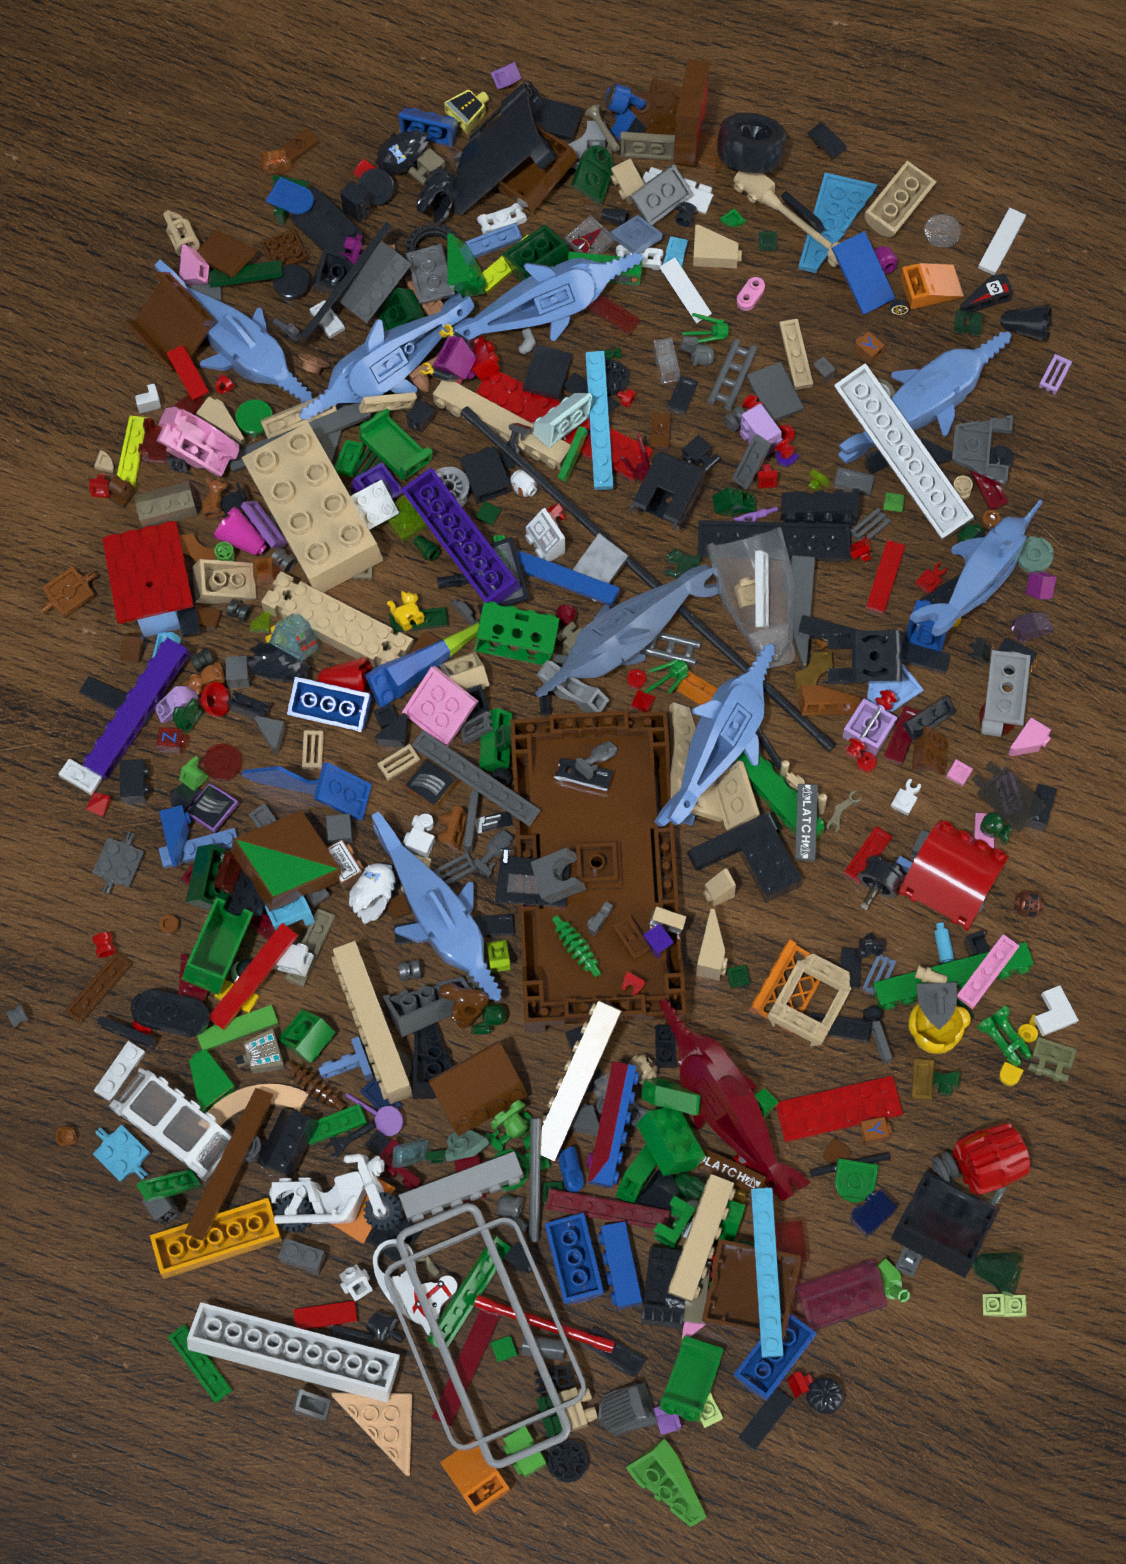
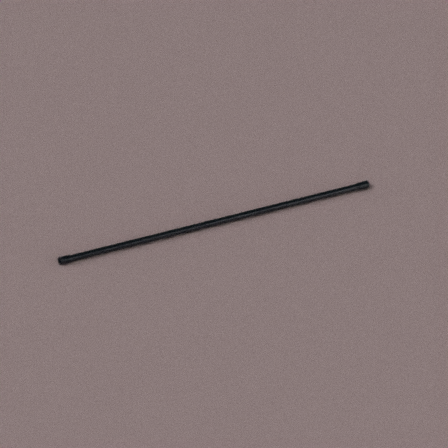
M466 406L462 409L460 415L483 433L518 467L532 477L543 490L592 535L597 537L598 534H601L623 550L484 423L471 408ZM632 557L627 559L625 565L651 589L662 586ZM681 604L676 612L743 673L747 672L750 666ZM763 680V692L804 728L828 753L835 748L836 743L825 733L821 732L805 716H802L766 680Z

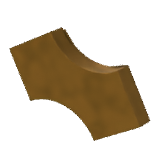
M831 651L812 653L810 664L805 669L795 672L796 692H799L800 686L816 685L818 680L828 673V668H833Z

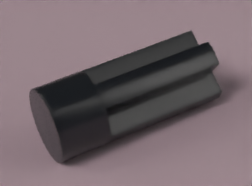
M548 691L547 695L539 697L542 716L551 714L550 691Z

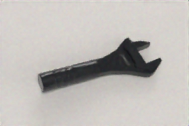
M370 1121L348 1136L330 1138V1142L325 1148L333 1146L336 1152L329 1155V1157L339 1158L352 1141L376 1128L374 1123Z

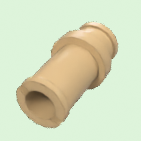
M918 966L915 978L921 979L923 983H946L947 976L931 971L929 967L923 968Z

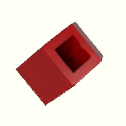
M483 336L478 339L472 351L476 360L471 368L482 381L500 369L498 364L499 358L494 352V344L490 340L487 341Z

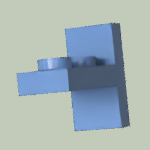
M359 1037L351 1039L356 1052L355 1055H344L341 1057V1060L325 1062L322 1064V1067L318 1068L324 1080L360 1066L366 1081L373 1078Z

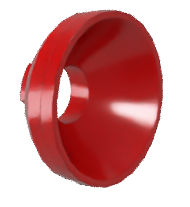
M219 682L209 683L202 690L200 704L210 716H224L229 709L227 705L229 693L223 684ZM207 696L210 698V706L207 702Z

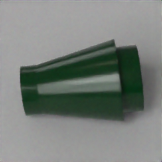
M421 535L414 538L413 544L425 560L433 561L439 556L440 550L438 545L423 538Z

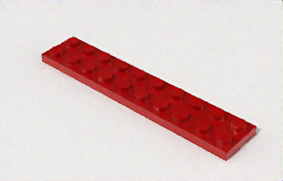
M498 370L483 380L475 392L533 425L539 417L545 416L551 408L561 404V402L555 399L522 391L524 383ZM589 417L579 425L588 431L579 454L592 460ZM579 426L561 440L571 445ZM609 427L612 471L635 482L636 479L620 457L624 456L634 470H636V466L643 462L639 443ZM643 445L650 459L653 449Z

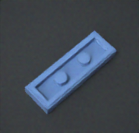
M516 223L465 241V244L470 247L474 257L478 258L521 241L522 235Z

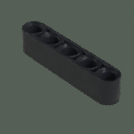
M769 812L691 848L687 855L694 869L699 871L738 853L740 845L774 829L778 834L781 828L772 812Z

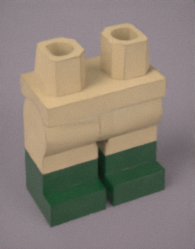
M575 1387L559 1392L558 1396L561 1403L563 1404L576 1398L580 1394L581 1389L577 1390ZM586 1388L585 1395L579 1403L564 1409L570 1422V1432L587 1427L588 1423L598 1419L595 1407L583 1410L581 1404L592 1400L589 1388ZM550 1396L536 1398L540 1413L554 1408ZM557 1413L542 1419L548 1439L562 1432V1425Z

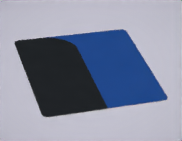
M626 107L623 114H620L611 131L621 141V132L643 133L646 126Z

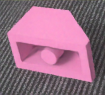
M1030 718L1011 746L1008 754L1016 756L1038 752L1042 746L1046 747L1049 743L1051 729Z

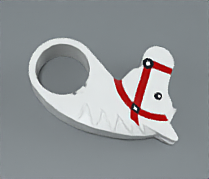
M397 1239L381 1243L373 1256L374 1272L378 1284L392 1305L393 1302L385 1285V1274L379 1269L378 1261L384 1249L397 1247ZM405 1243L409 1256L414 1255L412 1249ZM414 1261V1262H412V1263H413L414 1268H415V1270H416V1264H415V1261ZM407 1270L401 1274V1277H390L389 1283L401 1313L409 1320L422 1325L427 1335H430V1326ZM444 1276L437 1283L421 1284L436 1321L440 1319L439 1316L443 1305L453 1298L457 1292L458 1286L452 1276Z

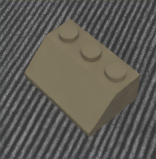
M189 481L134 495L142 528L198 516Z

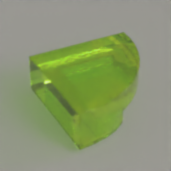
M264 612L252 621L250 632H269L270 612Z

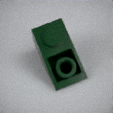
M727 487L712 496L714 510L717 514L735 516L757 511L754 494Z

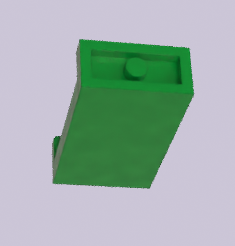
M386 408L382 412H377L371 420L365 421L360 425L358 438L396 475L405 481L431 462L433 451L429 447L423 450L389 417L390 411Z
M684 1336L666 1390L661 1397L659 1409L670 1415L681 1416L687 1421L700 1422L722 1360L723 1348Z

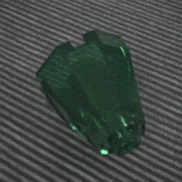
M1017 1252L983 1253L978 1258H975L972 1269L975 1270V1276L1002 1294L1013 1297V1291L1016 1292L1022 1274L1019 1262L1023 1263L1024 1257L1023 1254Z

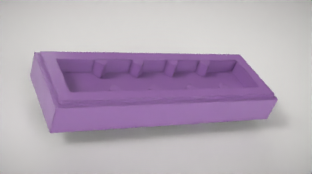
M257 501L243 502L241 508L270 547H284L287 541Z

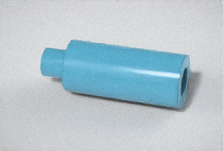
M937 923V930L934 931L940 963L954 961L949 930L945 929L944 923Z

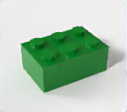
M668 1108L648 1111L636 1124L663 1176L692 1171L706 1158L680 1111Z

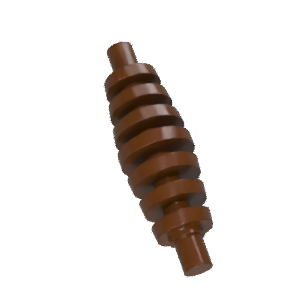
M290 1060L285 1063L284 1066L290 1071V1077L292 1079L296 1078L295 1082L298 1085L301 1084V1088L304 1091L307 1089L306 1093L309 1096L313 1095L315 1100L320 1098L319 1102L322 1104L327 1102L326 1106L328 1108L335 1107L339 1111L344 1110L346 1105L339 1101L340 1095L338 1093L333 1095L335 1090L332 1087L328 1088L329 1084L326 1081L323 1082L324 1079L321 1076L317 1077L315 1072L310 1073L311 1070L308 1068L303 1069L304 1066L302 1064L295 1065Z

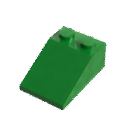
M448 233L447 285L464 297L485 294V276L470 247L452 233Z

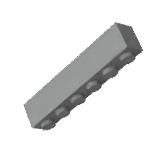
M511 1152L400 1194L399 1198L408 1222L413 1221L415 1223L423 1220L424 1216L430 1213L437 1215L443 1212V1208L449 1206L455 1208L462 1205L464 1200L471 1199L473 1201L479 1199L483 1193L488 1191L495 1193L502 1189L501 1186L507 1184L509 1186L516 1185L521 1182L520 1179L523 1178V1173L515 1152Z

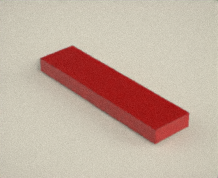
M887 540L866 605L867 610L884 614L905 545Z

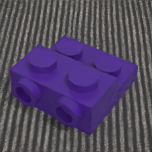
M383 463L355 477L350 484L351 493L355 494L382 480L392 500L403 494L401 486Z

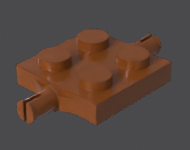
M72 566L41 587L47 595L48 601L39 606V608L45 613L54 607L65 618L95 597L89 588L88 582L96 578L97 575L92 570L83 577Z

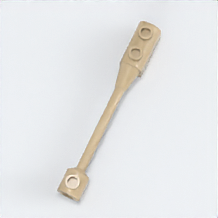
M738 171L734 177V188L739 193L745 191L748 193L747 198L750 202L755 203L758 201L780 211L828 249L827 256L829 258L827 260L831 266L839 265L831 247L840 242L832 244L785 207L775 195V183L763 173Z

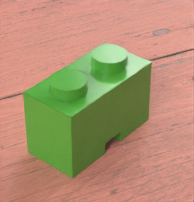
M523 1427L504 1438L505 1445L502 1447L507 1456H510L530 1447L534 1442L527 1428ZM540 1452L513 1464L517 1474H523L524 1478L547 1466Z

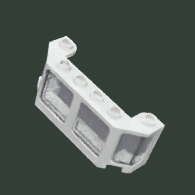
M140 1068L138 1074L120 1096L112 1101L109 1105L110 1108L181 1160L188 1168L196 1172L198 1177L206 1182L216 1169L232 1133L227 1129L223 1130L215 1123L216 1118L210 1113H202L199 1110L200 1106L194 1101L190 1100L188 1102L183 1098L185 1095L177 1088L174 1090L169 1088V1083L161 1076L156 1078V1075L148 1069L145 1071Z

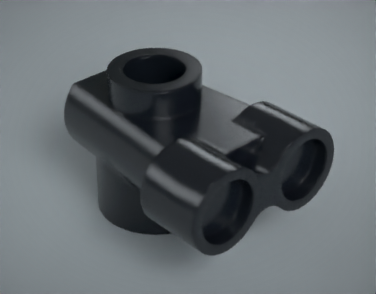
M869 933L864 938L859 939V947L854 950V956L856 959L866 958L873 954L879 956L884 952L887 943L884 938H878L874 933Z

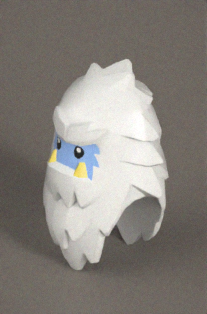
M382 863L368 865L350 891L349 905L350 907L353 906L354 913H357L359 918L361 917L364 924L378 919L391 898V890H394L393 883H395L392 865Z

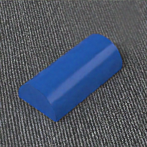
M295 677L287 715L362 732L369 716L371 694Z
M580 1213L544 1223L564 1304L581 1303L602 1296L604 1290L585 1214Z
M791 1314L786 1339L782 1341L783 1357L762 1358L760 1339L733 1374L734 1377L753 1394L767 1401L817 1333Z

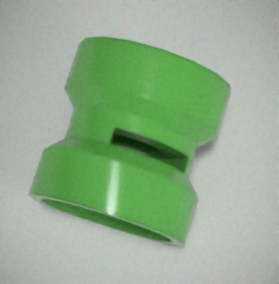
M220 542L216 545L215 555L217 560L235 561L234 549L230 543Z

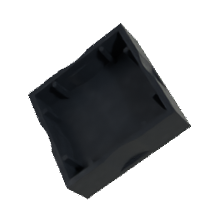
M925 1171L894 1230L891 1240L966 1278L1000 1209L974 1195L961 1191L953 1184Z

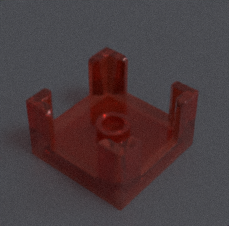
M144 418L143 445L139 443L138 448L141 461L168 464L167 457L178 458L166 451L167 446L157 441L162 427L155 426L154 419Z

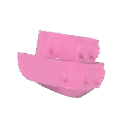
M177 407L165 409L158 424L162 427L157 441L167 446V452L180 459H184L191 466L197 469L204 468L221 477L229 460L236 459L239 452V444L209 423L184 409Z

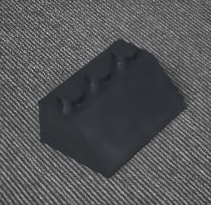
M282 1108L257 1164L293 1178L318 1123L306 1115Z

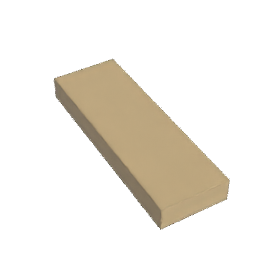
M413 392L363 397L359 405L360 413L384 411L386 408L389 411L411 409L417 396Z

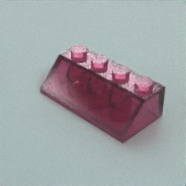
M873 1260L796 1285V1293L807 1326L814 1331L888 1306L881 1275Z

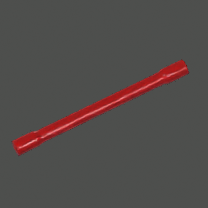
M481 1295L477 1296L474 1307L517 1320L512 1307ZM523 1311L528 1324L559 1334L553 1321ZM561 1324L566 1337L612 1353L615 1341Z

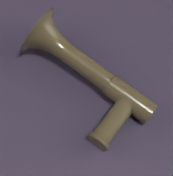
M597 104L590 107L585 112V116L595 120L608 142L606 149L612 156V151H618L620 146L602 120L599 112L601 105Z

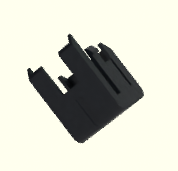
M659 450L633 499L629 512H632L634 507L637 506L638 512L643 510L673 523L672 530H675L677 525L682 530L703 491L705 469ZM658 487L662 488L663 491L660 490L655 496V504L650 505V500ZM667 498H672L671 502H670L669 505H668V504L665 502L666 499H667Z
M845 630L842 633H822V636L827 637V649H852V668H828V681H823V684L850 685L898 683L903 681L901 658L902 630Z

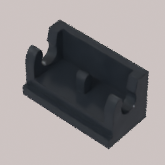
M236 690L232 691L233 697L232 699L228 698L227 701L230 711L254 719L256 716L267 718L272 708L270 703L245 696Z

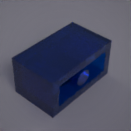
M881 1190L877 1193L874 1191L870 1193L865 1199L866 1203L862 1207L858 1205L850 1213L852 1215L850 1222L866 1239L897 1210V1206Z

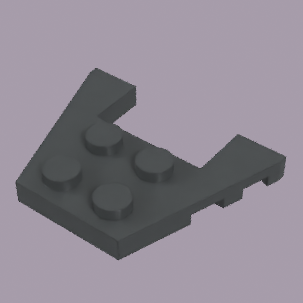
M1013 415L1001 419L992 418L990 421H975L955 425L951 462L1002 484H1007L1009 466L989 464L992 432L1011 434Z

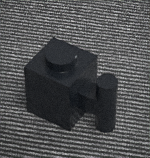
M699 435L682 449L683 461L696 466L702 463L703 466L701 468L705 469V473L720 461V457L717 454L712 458L709 457L712 447Z

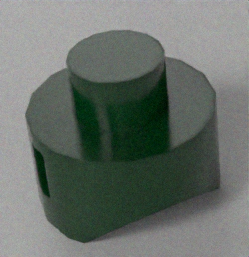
M935 1069L933 1070L932 1087L938 1089V1095L949 1097L952 1091L959 1089V1071L956 1070L952 1073L942 1074L936 1072Z

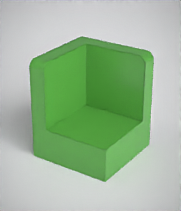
M197 756L182 767L179 778L182 783L193 791L208 779V775L197 768L199 762Z

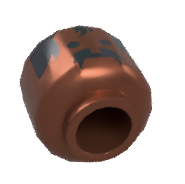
M1021 891L1019 895L1015 896L1014 910H1017L1019 916L1035 918L1039 912H1043L1044 900H1041L1038 892Z

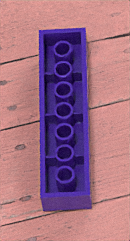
M432 467L401 489L405 497L485 603L495 602L499 604L521 588L517 580Z

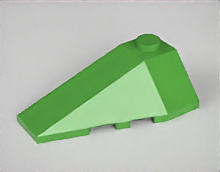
M665 1438L648 1448L626 1466V1469L639 1486L643 1489L645 1487L655 1494V1499L659 1502L662 1500L670 1506L671 1512L688 1526L692 1527L706 1518L705 1512L677 1454Z

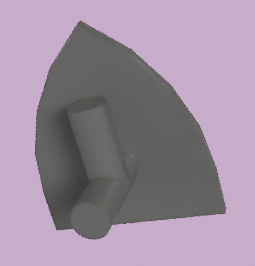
M956 982L916 984L918 1002L923 1014L930 1023L940 1030L949 1021L957 1003Z

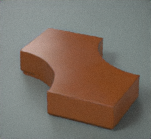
M195 534L179 535L183 556L191 558L195 563L200 559L217 560L215 548H206L199 544Z

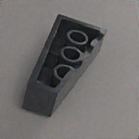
M853 488L852 492H844L843 489H837L835 493L828 494L824 490L814 492L811 495L806 491L782 493L780 521L856 525L859 510V488Z

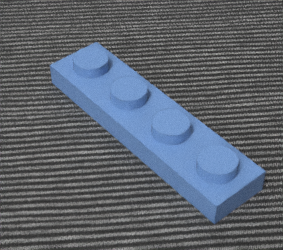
M235 828L186 841L178 865L194 861L198 846L213 844L231 851L233 839L237 837ZM167 846L159 848L164 869L172 867Z

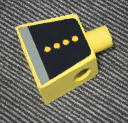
M466 90L444 103L445 113L458 119V126L468 135L485 117L486 107L484 104L489 101V97L483 91L475 96L470 90Z

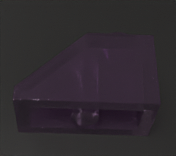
M1031 612L1016 617L1011 625L1018 643L1054 632L1047 614Z

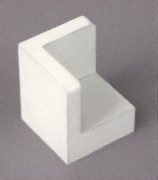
M155 384L147 385L148 393L135 396L139 413L161 408Z

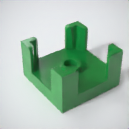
M676 1196L670 1202V1205L673 1207L670 1209V1214L677 1217L672 1228L670 1229L658 1223L653 1231L655 1233L654 1240L674 1250L692 1222L696 1210L695 1207Z

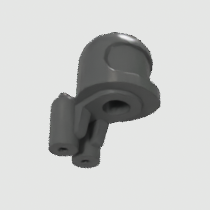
M683 336L680 350L691 353L692 366H709L714 360V350L712 347L700 345L697 343V337Z
M501 1196L496 1205L498 1214L515 1221L521 1231L527 1232L529 1224L520 1218L524 1197Z

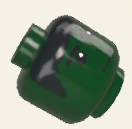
M967 523L958 532L957 543L974 538H984L983 532L985 530L978 523L975 525Z

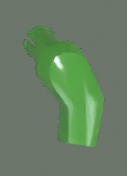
M886 1258L882 1259L875 1266V1269L881 1277L883 1293L889 1299L896 1298L900 1302H906L910 1297V1293L902 1288L900 1272Z

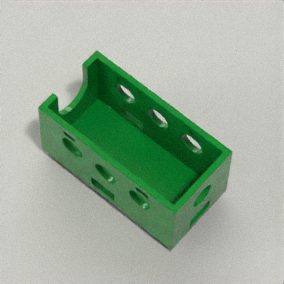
M484 602L473 651L543 666L552 657L559 618L552 614L542 615L537 614L533 610L523 611L518 610L514 606L504 607L499 606L495 602ZM538 633L537 637H533L531 634ZM489 641L500 643V645L498 647H492L489 644ZM508 645L519 648L516 651H511ZM526 649L538 652L535 655H530Z
M216 897L188 959L182 980L219 995L246 934L253 912L244 909L242 915H232L224 909L225 901Z

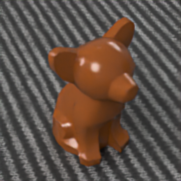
M206 477L210 493L202 504V518L211 520L224 516V511L221 510V493L227 488V483H222L220 480H211L209 477Z
M215 662L205 667L199 676L197 674L190 675L188 681L182 685L188 686L191 691H195L196 695L202 693V687L209 683H224L223 668L219 662Z

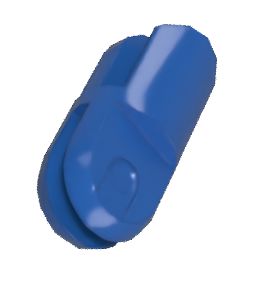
M571 1146L559 1152L557 1157L565 1188L569 1192L576 1193L583 1188L584 1179L577 1150Z

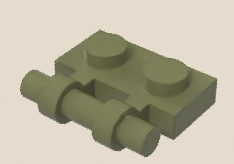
M1038 1037L1032 1058L1038 1059L1039 1063L1038 1065L1030 1063L1028 1070L1035 1072V1075H1045L1053 1078L1054 1081L1059 1082L1060 1080L1067 1083L1069 1075L1062 1073L1063 1068L1071 1070L1077 1049ZM1045 1062L1056 1065V1070L1044 1067Z

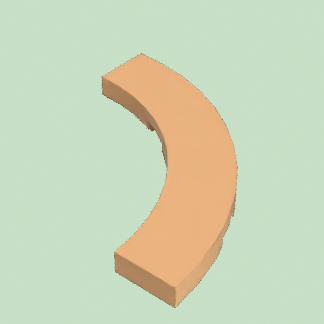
M259 1084L227 1095L217 1102L208 1113L216 1118L214 1122L222 1128L234 1115L245 1110L255 1088L274 1094L273 1105L287 1107L297 1112H300L309 1095L291 1086ZM202 1119L198 1124L200 1127L208 1130L210 1127V1125H208Z

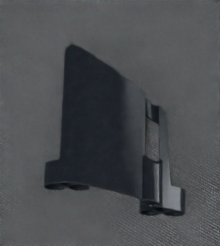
M530 81L523 82L502 100L501 107L469 136L470 142L463 148L457 168L456 187L454 189V213L463 215L529 156L542 170L557 158L550 149L549 143L543 136L538 134L532 114L542 107L545 102ZM499 113H501V115H500L499 117H497V118H496L490 125H488L483 131L481 130V129L484 128L491 120H493Z

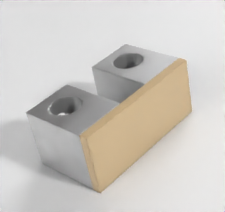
M655 907L649 924L653 926L659 923L661 926L666 924L669 925L668 931L680 934L683 930L686 916Z

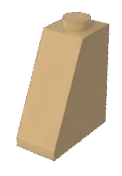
M695 226L693 266L737 268V261L741 262L742 250H738L739 243L703 226Z

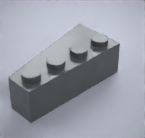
M459 977L438 982L437 986L434 987L422 986L419 987V990L407 993V990L401 991L399 995L390 997V995L382 996L386 1013L401 1037L451 1016L454 1000L442 998L439 994V989L442 985L448 983L460 988L470 989L464 978Z

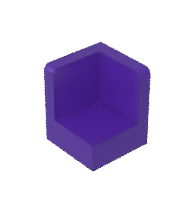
M660 923L643 934L644 939L656 958H659L661 952L673 944V940Z

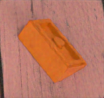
M688 671V676L679 683L676 690L700 705L711 701L718 688Z

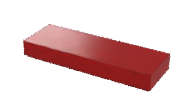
M183 345L166 353L192 401L209 394L206 385Z
M876 826L843 874L860 885L861 882L857 875L865 869L866 859L872 857V855L880 857L893 836Z
M355 1301L293 1310L295 1327L304 1330L358 1322Z

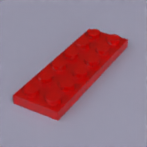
M893 1076L780 1101L775 1107L785 1143L860 1126L862 1121L885 1117V1120L903 1116Z

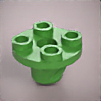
M520 1099L517 1100L506 1113L502 1111L494 1117V1120L490 1123L492 1125L491 1128L496 1131L504 1126L508 1137H520L528 1128V1121L522 1119L519 1115L526 1108V1105Z

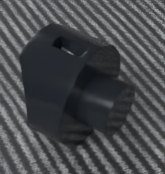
M999 445L990 450L989 464L1006 465L1009 468L1012 466L1014 455L1010 448Z

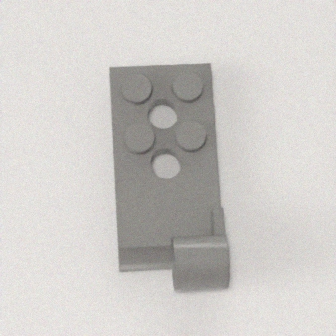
M992 650L981 734L1001 737L1003 723L1023 726L1031 655ZM1010 668L1014 671V674L1007 675L1004 669ZM1008 685L1012 688V691L1005 692L1002 686Z

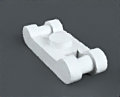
M515 203L506 209L488 215H480L477 221L482 226L481 230L484 235L516 223V225L525 223L527 217L522 212V206Z
M622 245L616 247L617 256L632 255ZM647 248L640 252L643 255L642 267L660 270L663 250Z

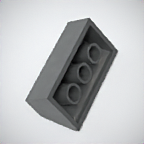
M381 241L337 300L367 323L412 264Z

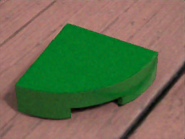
M732 209L720 218V222L728 227H740L746 223V220L735 209Z

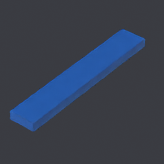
M522 551L517 553L520 564L524 565L526 575L609 606L613 605L620 592V588Z

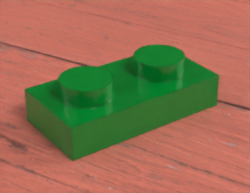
M345 440L334 467L337 474L353 476L364 450L363 443Z

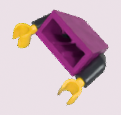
M446 324L443 328L447 332L440 330L439 334L443 338H448L433 364L435 369H432L429 363H423L422 366L427 368V372L420 370L419 373L421 375L430 373L432 377L443 381L472 379L475 373L471 368L476 357L472 352L470 341L458 332L454 333L452 326Z

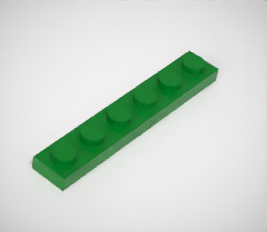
M492 1236L501 1261H503L504 1256L511 1247L498 1237ZM487 1246L437 1322L447 1348L474 1307L477 1296L483 1293L497 1271ZM431 1332L426 1341L439 1350Z

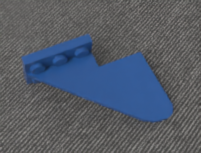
M328 762L322 764L319 779L311 781L280 766L242 771L244 778L256 783L314 795V800L343 814H350V817L357 821L363 820L372 784Z

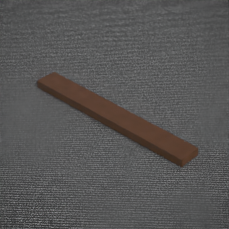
M255 1088L185 1230V1234L205 1241L273 1102L274 1094Z

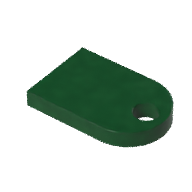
M599 145L587 148L581 155L571 184L573 188L598 205L603 203L611 180V168L614 167L613 158L608 150ZM598 153L601 154L602 161L598 158Z

